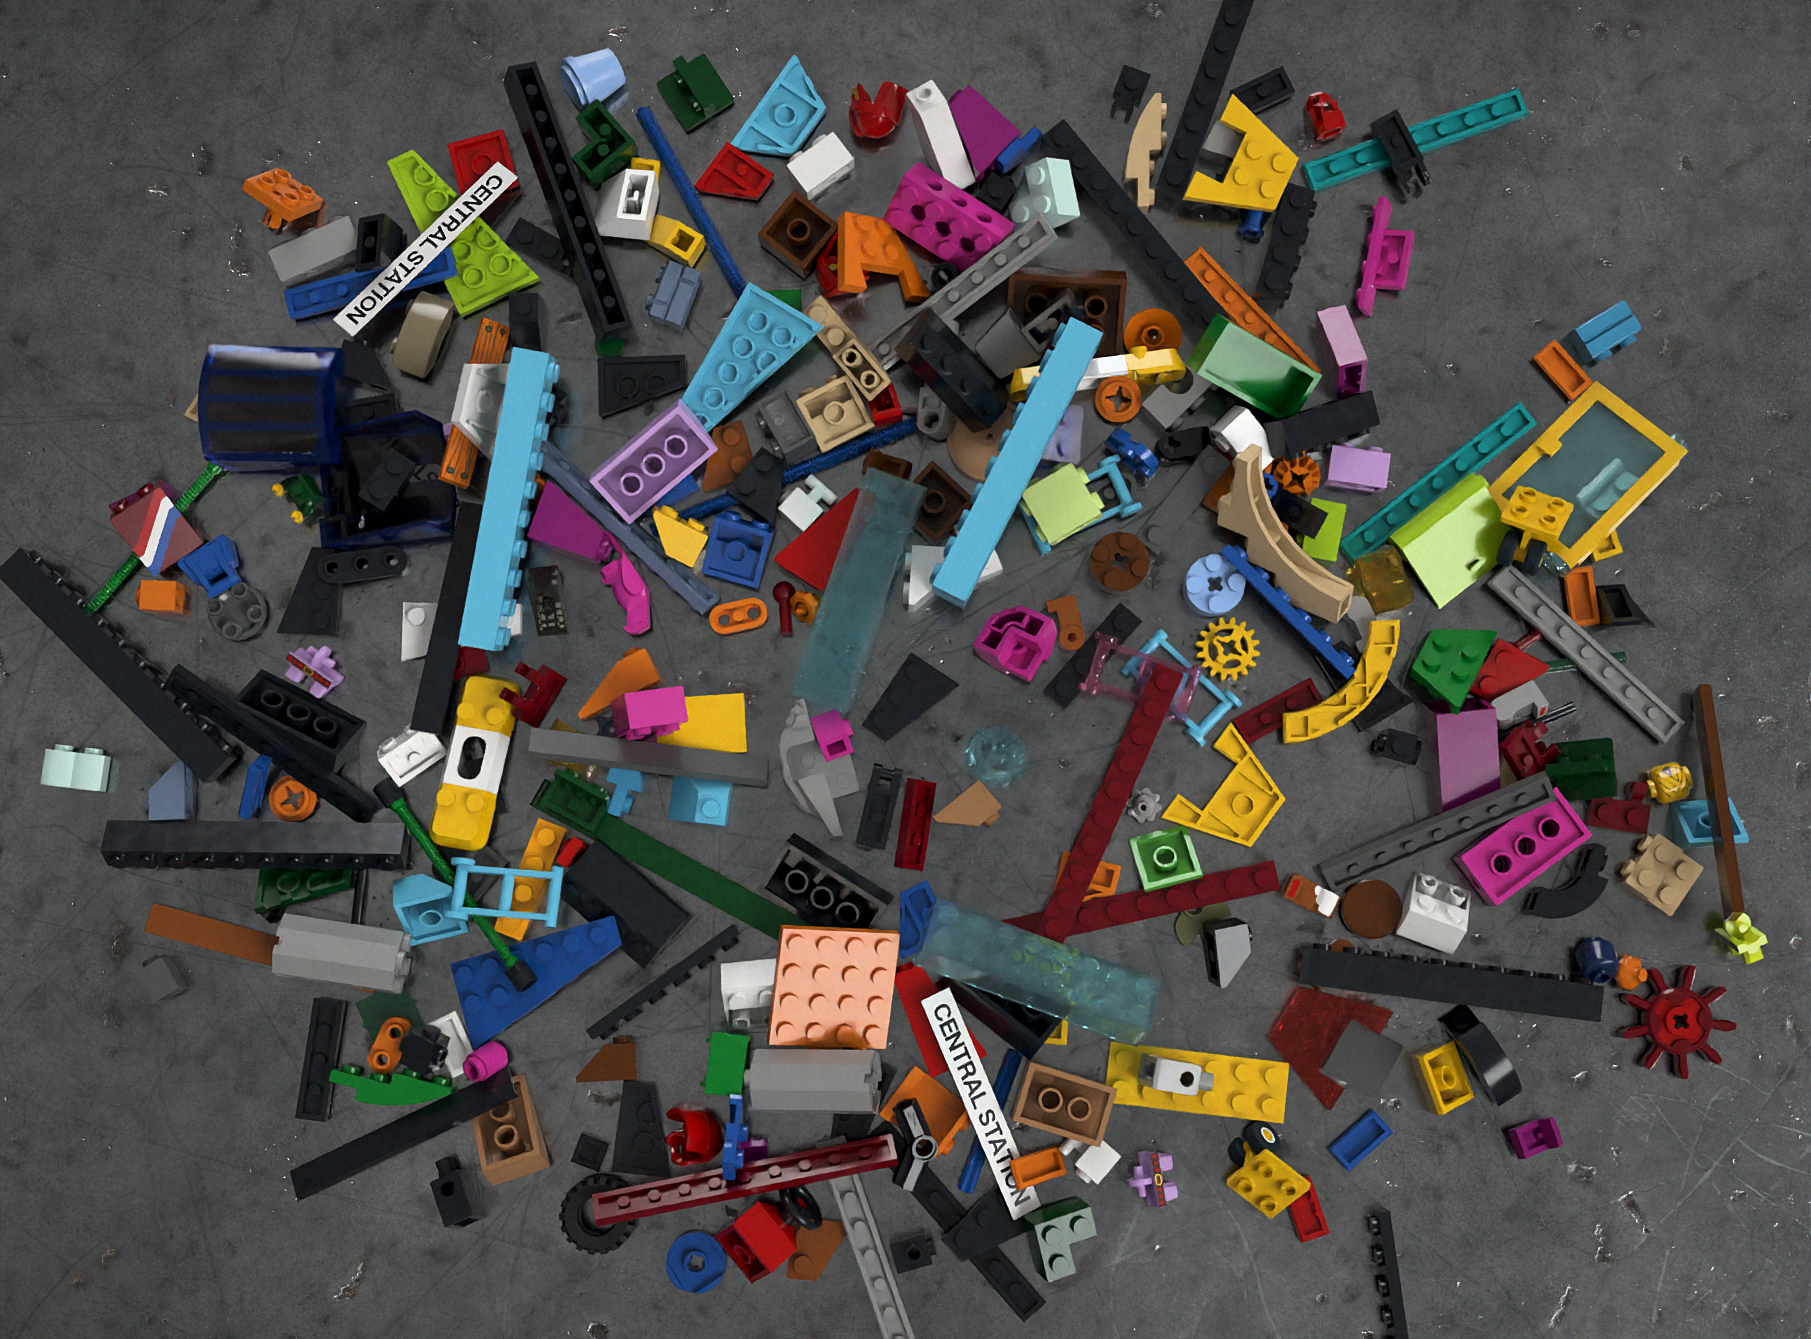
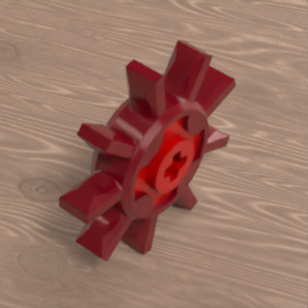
M1683 966L1677 988H1668L1661 972L1656 967L1646 969L1648 979L1655 989V993L1647 1001L1635 994H1622L1621 999L1625 1003L1642 1010L1641 1024L1626 1027L1619 1031L1620 1038L1635 1039L1645 1035L1652 1044L1640 1063V1066L1644 1069H1652L1663 1052L1673 1054L1674 1070L1677 1078L1689 1079L1687 1054L1696 1050L1713 1064L1719 1065L1723 1061L1718 1052L1710 1047L1706 1041L1712 1029L1724 1032L1736 1030L1737 1024L1725 1019H1712L1709 1005L1720 999L1727 992L1724 986L1712 987L1702 996L1691 991L1696 966ZM1674 1015L1679 1016L1677 1020L1680 1025L1678 1027L1674 1026L1676 1023L1673 1019Z

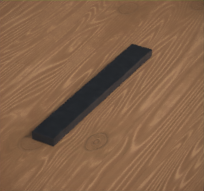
M461 501L411 721L410 730L438 736H441L461 648L458 640L484 506L482 504Z
M179 663L171 671L164 684L166 689L260 755L263 754L271 757V763L355 822L363 823L377 804L375 801Z
M506 1067L484 1081H477L290 1170L296 1197L303 1200L519 1097L511 1071Z
M884 1120L865 1139L892 1134L899 1163L905 1148V1139L890 1121ZM897 1166L889 1168L893 1173H895ZM927 1166L917 1192L912 1191L911 1194L944 1232L947 1233L968 1211L932 1169ZM998 1245L969 1259L1024 1323L1047 1303Z

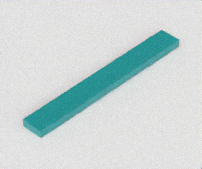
M1519 88L1408 126L1407 128L1421 154L1526 118L1529 113ZM1374 138L1302 164L1301 169L1309 189L1319 191L1390 166V163L1377 139Z
M1519 401L1341 539L1339 550L1351 565L1355 567L1386 543L1387 537L1468 474L1476 473L1538 423Z

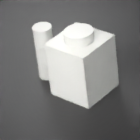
M813 474L804 482L812 489L808 495L797 487L793 492L790 489L786 491L778 501L781 504L778 507L779 513L801 533L824 515V510L818 505L821 499L830 506L838 499Z
M1066 1138L1058 1148L1066 1157L1074 1148L1080 1152L1073 1160V1163L1078 1167L1074 1172L1086 1183L1093 1180L1096 1184H1099L1121 1158L1104 1140H1102L1099 1148Z

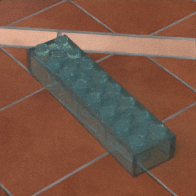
M875 467L867 468L790 693L844 713L851 710L928 486Z
M938 897L927 912L912 963L1137 1047L1150 1033L1161 981Z

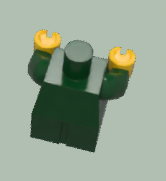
M309 474L303 475L300 478L297 476L286 478L280 484L275 483L271 487L274 494L279 497L283 496L285 491H288V496L293 503L297 504L296 507L298 508L290 516L294 519V522L299 524L311 515L313 511L329 501Z

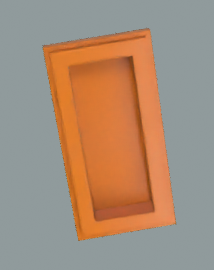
M1555 339L1533 357L1534 361L1570 401L1574 400L1593 383Z
M1592 566L1576 567L1571 570L1570 568L1562 569L1569 617L1579 626L1601 624Z
M1059 1144L1009 1161L1017 1191L1067 1174L1062 1153L1058 1150Z

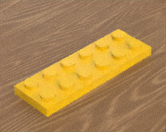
M1110 1041L1105 1085L1117 1088L1113 1102L1116 1104L1283 1123L1289 1063ZM1142 1053L1200 1065L1202 1072L1213 1073L1214 1082L1211 1091L1198 1089L1197 1095L1191 1096L1152 1089L1137 1083Z

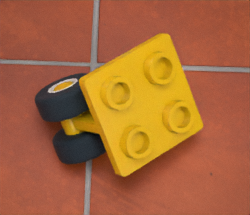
M1518 485L1504 509L1500 521L1523 529L1525 532L1522 538V535L1518 532L1507 531L1499 548L1496 562L1507 567L1514 560L1522 562V572L1535 576L1541 567L1548 545L1546 542L1534 539L1531 545L1528 546L1533 533L1557 541L1573 511L1574 504L1566 502L1562 498L1543 494L1533 488Z
M1255 1121L1246 1129L1245 1142L1241 1138L1236 1137L1228 1147L1231 1160L1240 1169L1227 1178L1226 1184L1268 1218H1273L1310 1189V1182L1274 1155L1280 1149V1139L1276 1131L1264 1121Z

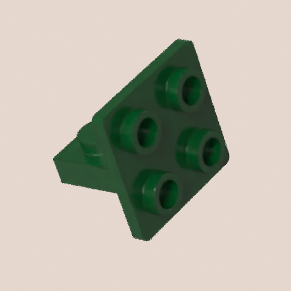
M705 54L699 55L688 63L682 55L672 61L675 71L657 82L658 89L686 131L691 130L734 103V97Z
M1612 738L1555 743L1560 749L1561 754L1554 759V764L1545 765V772L1548 777L1555 778L1556 787L1567 802L1617 797Z
M557 768L554 772L555 779L541 800L540 806L593 834L611 804L610 796L607 795L608 790L597 783L592 782L589 785L581 781L582 776L569 768H566L564 771Z

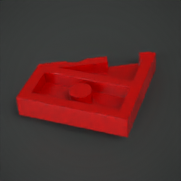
M726 142L694 187L699 192L758 201L775 177L769 170L729 142Z
M1498 637L1488 653L1470 691L1492 702L1507 692L1539 677L1548 671L1550 666Z

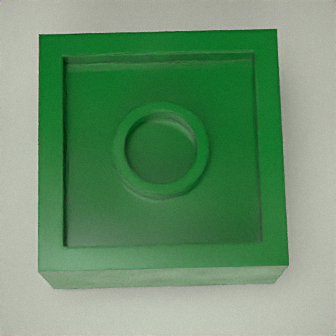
M717 1029L712 1032V1035L706 1037L705 1042H711L707 1075L703 1081H700V1086L705 1087V1094L729 1097L730 1094L742 1096L745 1094L744 1072L745 1069H748L752 1034Z

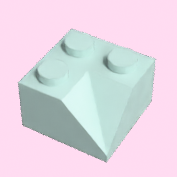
M1046 157L1024 167L1022 181L1009 204L1012 222L1016 224L1014 233L1039 213L1046 217L1052 228L1080 217L1069 160Z

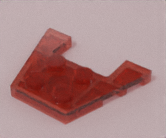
M1300 986L1268 1037L1326 1109L1331 1111L1345 1088L1319 1071L1324 1061L1352 1019L1380 1035L1394 1012L1385 1007Z

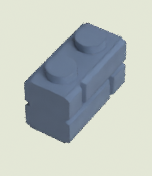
M671 260L667 261L665 267L661 266L655 279V283L659 284L655 294H649L645 305V310H648L649 319L683 331L703 278L701 272Z

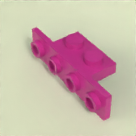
M1379 196L1378 203L1374 205L1372 210V221L1374 224L1372 233H1369L1367 237V260L1363 261L1361 267L1362 286L1356 293V305L1365 316L1372 315L1376 289L1405 291L1415 239L1413 231L1388 229L1392 204L1385 196Z

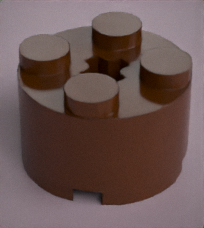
M1114 532L1107 534L1095 544L1088 561L1089 576L1097 588L1114 595L1130 593L1141 584L1148 572L1149 554L1143 542L1132 533ZM1115 558H1118L1119 561L1124 560L1125 564L1122 570L1118 566H1112Z

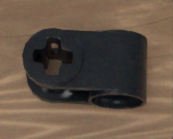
M1201 426L1165 433L1154 446L1155 457L1163 463L1194 461L1207 444L1211 445L1209 427ZM1167 442L1170 447L1175 448V450L1172 453H1170V449H1164V445Z

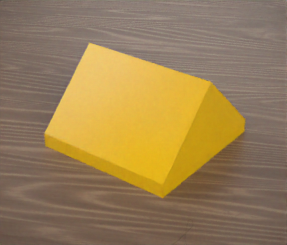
M1454 1040L1409 1055L1430 1113L1438 1116L1444 1115L1474 1098Z

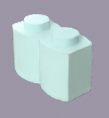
M55 744L54 750L45 749L41 785L106 792L111 757L103 756V750L85 748L84 753L73 752L74 746Z

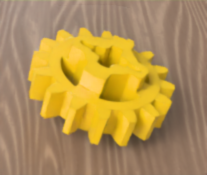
M1223 617L1218 619V626H1215L1212 622L1208 623L1207 628L1210 632L1202 630L1199 635L1204 640L1195 643V646L1201 648L1202 651L1195 655L1197 659L1203 658L1204 663L1200 666L1201 670L1209 667L1211 669L1209 677L1218 673L1222 682L1226 679L1227 675H1230L1232 681H1236L1238 672L1245 677L1248 674L1246 666L1250 668L1256 666V663L1251 660L1252 657L1260 656V652L1253 649V647L1260 643L1259 640L1251 639L1255 632L1254 629L1245 631V621L1239 626L1235 625V617H1231L1228 624H1225ZM1223 630L1232 631L1229 636L1225 637L1215 634ZM1241 638H1243L1246 644L1247 652L1241 648ZM1227 643H1230L1232 645L1231 651L1234 654L1230 653L1225 656L1223 654L1224 648L1221 645L1225 646ZM1208 645L1214 651L1215 659L1213 661L1209 656ZM1233 661L1236 664H1240L1238 667L1231 669L1223 668L1227 662Z

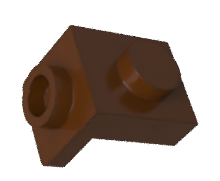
M871 448L868 456L864 459L862 475L875 484L903 491L913 464L908 460L890 456L876 448Z

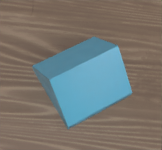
M1728 798L1735 844L1749 842V836L1731 798ZM1707 800L1671 803L1675 845L1679 848L1712 846L1713 839Z

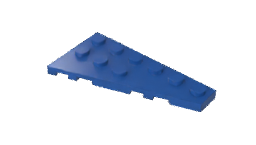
M609 916L509 946L510 952L517 956L519 960H525L539 978L531 988L522 993L517 992L505 974L507 968L504 966L505 963L497 951L451 963L450 966L473 1051L485 1045L486 1042L506 1030L516 1020L524 1017L558 992L560 988L579 977L589 967L595 965L619 948L622 942L615 916Z

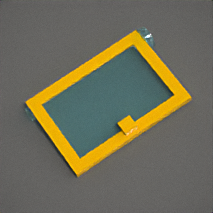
M1595 381L1490 486L1488 491L1502 513L1518 485L1533 488L1543 494L1562 498L1566 502L1574 504L1573 511L1557 541L1534 533L1531 538L1532 541L1537 539L1547 543L1546 554L1542 560L1544 565L1559 578H1565L1679 465V462L1688 454V450L1685 449L1687 443L1678 434H1673L1669 437L1598 381ZM1516 527L1520 532L1524 534L1525 530Z

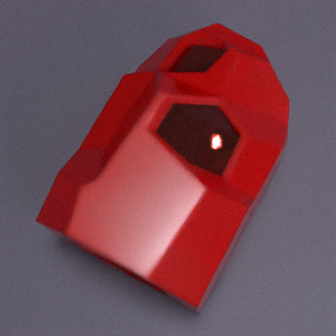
M1324 92L1310 94L1306 102L1307 120L1316 140H1323L1344 132L1346 123L1336 100Z

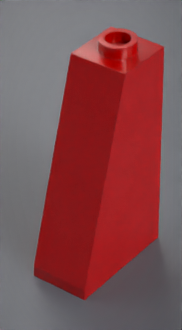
M856 487L779 552L774 558V563L822 595H825L880 511L881 503L877 501L879 496L867 488L861 491Z
M911 961L896 967L897 973L895 974L894 983L932 1078L950 1071L921 1001L940 992V990L920 964L914 966ZM965 1024L979 1059L986 1057L985 1049Z

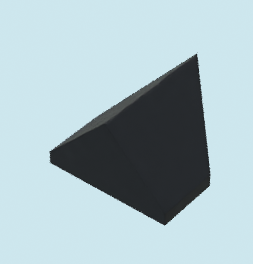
M1625 584L1595 586L1601 623L1598 624L1599 632L1657 628L1629 595Z

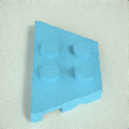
M796 55L791 57L730 143L741 151L792 157L802 147L826 113V106L815 91L813 83L809 76L807 77Z

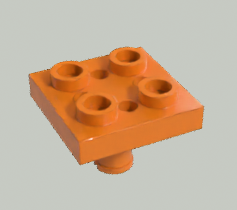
M278 168L246 179L241 189L268 207L262 222L267 224L268 220H270L268 227L273 229L280 228L283 218L290 222L319 210L324 200L315 194L312 188L302 185L293 179L290 173Z

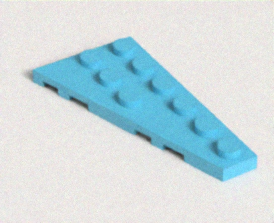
M748 282L681 400L700 420L708 433L819 333L824 326Z

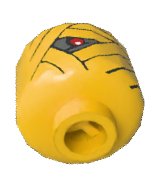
M1676 762L1652 768L1648 774V781H1645V783H1648V796L1650 798L1655 797L1663 805L1685 799L1689 795L1690 789L1693 788V780L1686 766L1681 767Z

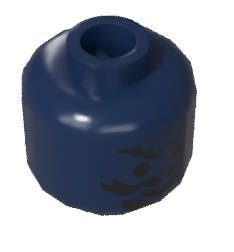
M1600 937L1588 938L1581 943L1576 951V959L1581 975L1584 978L1592 979L1596 983L1610 981L1620 968L1614 945L1608 940Z

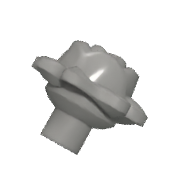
M1144 787L1142 791L1134 789L1126 803L1130 807L1127 811L1128 815L1135 817L1140 823H1143L1146 819L1153 821L1155 815L1162 809L1161 804L1157 803L1160 800V796L1152 793L1148 787Z

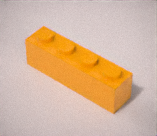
M538 818L518 869L551 872L552 866H557L558 864L556 859L560 855L559 850L567 841L571 830ZM515 877L510 911L538 913L550 879ZM498 917L494 928L495 931L514 939L527 941L534 920Z

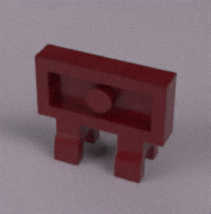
M520 661L514 672L530 680L529 687L523 697L504 687L499 698L516 707L512 713L514 717L533 728H537L566 678L543 664L536 671Z
M1526 719L1521 727H1516L1498 746L1518 781L1545 771V765L1561 754L1560 749L1555 743L1550 744L1548 748L1543 741H1539L1534 745L1539 738L1549 731L1543 721L1537 722L1534 726L1531 719Z
M1629 781L1627 801L1615 800L1613 798L1588 800L1585 825L1647 835L1651 805L1642 803L1646 796L1648 783Z

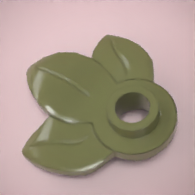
M1225 902L1199 907L1194 912L1190 910L1181 911L1175 922V931L1178 939L1184 946L1192 943L1196 936L1205 941L1203 924L1228 917L1231 914L1230 908Z

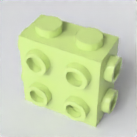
M1062 462L1050 469L1051 475L1042 480L1040 477H1036L1029 481L1022 495L1024 500L1020 502L1027 516L1033 515L1036 519L1038 526L1034 528L1041 541L1044 543L1048 540L1052 546L1104 516L1100 510L1105 507L1096 491L1091 494L1086 486V483L1090 482L1082 466L1076 468L1072 462L1068 465L1066 462Z

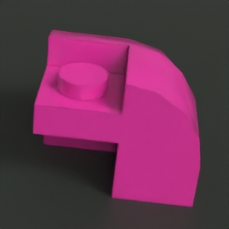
M1016 605L1015 608H1008L997 614L994 612L985 623L973 643V647L977 654L995 669L1006 675L1011 673L1030 682L1042 661L1047 662L1052 653L1057 635L1056 625L1052 618L1028 607Z

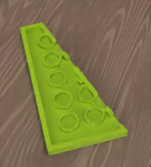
M413 149L387 161L421 234L460 198ZM479 216L448 245L453 248L459 276L443 281L461 317L509 296V293H515L540 281V278Z

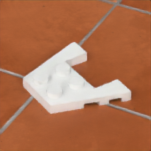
M464 364L451 422L492 462L510 364Z

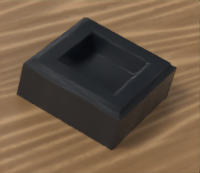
M582 1132L571 1162L599 1172L610 1142Z

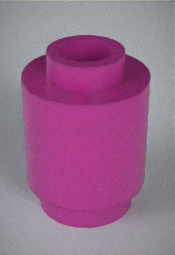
M489 1041L466 1057V1060L463 1062L465 1075L473 1082L486 1080L506 1067L508 1063L507 1051L501 1044Z

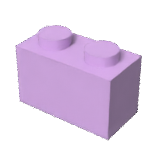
M1347 442L1332 445L1327 451L1323 485L1382 493L1387 487L1391 454L1383 453L1382 448L1373 446L1365 447V450L1356 449L1354 444Z

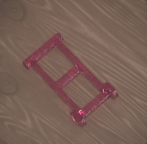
M1096 632L1095 637L1099 638L1100 642L1086 684L1080 682L1078 688L1101 695L1102 690L1139 701L1157 662L1166 667L1189 674L1178 708L1170 706L1168 709L1169 712L1176 713L1175 720L1185 723L1204 666L1192 663L1191 668L1118 645L1119 638ZM1110 648L1144 659L1133 693L1099 682Z

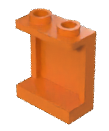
M915 1064L879 1111V1115L900 1129L892 1108L904 1099L916 1098L930 1132L938 1144V1151L935 1156L937 1159L940 1154L944 1156L948 1154L955 1144V1141L952 1139L959 1129L964 1132L972 1121L963 1100L936 1079L931 1078L928 1073ZM927 1139L920 1140L918 1144L924 1147Z

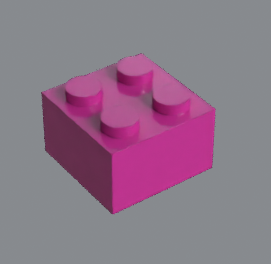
M683 686L624 693L611 702L616 737L626 736V741L642 739L645 735L651 734V732H655V737L671 735L674 731L680 730L682 724L688 722Z

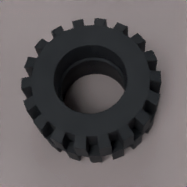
M605 1174L591 1175L579 1181L567 1192L560 1206L562 1207V1211L559 1213V1220H562L560 1228L562 1233L566 1232L568 1236L566 1240L570 1244L573 1242L577 1245L575 1249L579 1251L586 1250L588 1251L587 1254L591 1255L595 1253H600V1255L607 1254L611 1250L618 1249L635 1230L638 1219L615 1223L607 1231H596L585 1223L582 1214L583 1206L588 1199L592 1198V1194L626 1188L627 1183L616 1180L617 1177L612 1175L609 1177L605 1176Z

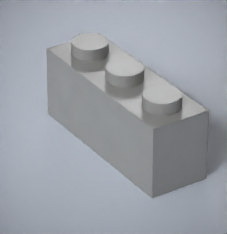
M337 216L330 219L328 224L321 228H310L303 231L301 236L296 239L283 240L276 243L274 248L269 250L268 253L281 282L288 289H291L356 260L358 230L349 216Z

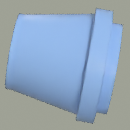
M609 48L578 57L570 55L561 60L559 74L570 99L579 110L586 109L596 99L602 102L622 85L626 84L623 69Z

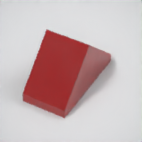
M893 382L873 400L869 401L867 399L871 418L875 425L874 429L890 426L891 424L894 425V423L903 420L902 409Z

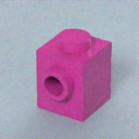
M838 708L810 719L826 762L854 752L848 737L853 734L848 718L841 719Z

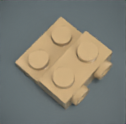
M837 373L824 381L825 386L815 390L814 386L800 392L798 394L800 398L795 400L815 434L822 454L875 427L847 374L841 377L840 373Z
M1653 833L1650 836L1646 835L1637 846L1639 852L1634 860L1630 859L1625 863L1620 872L1623 876L1619 883L1666 916L1671 917L1704 867L1682 853L1683 850L1661 834Z

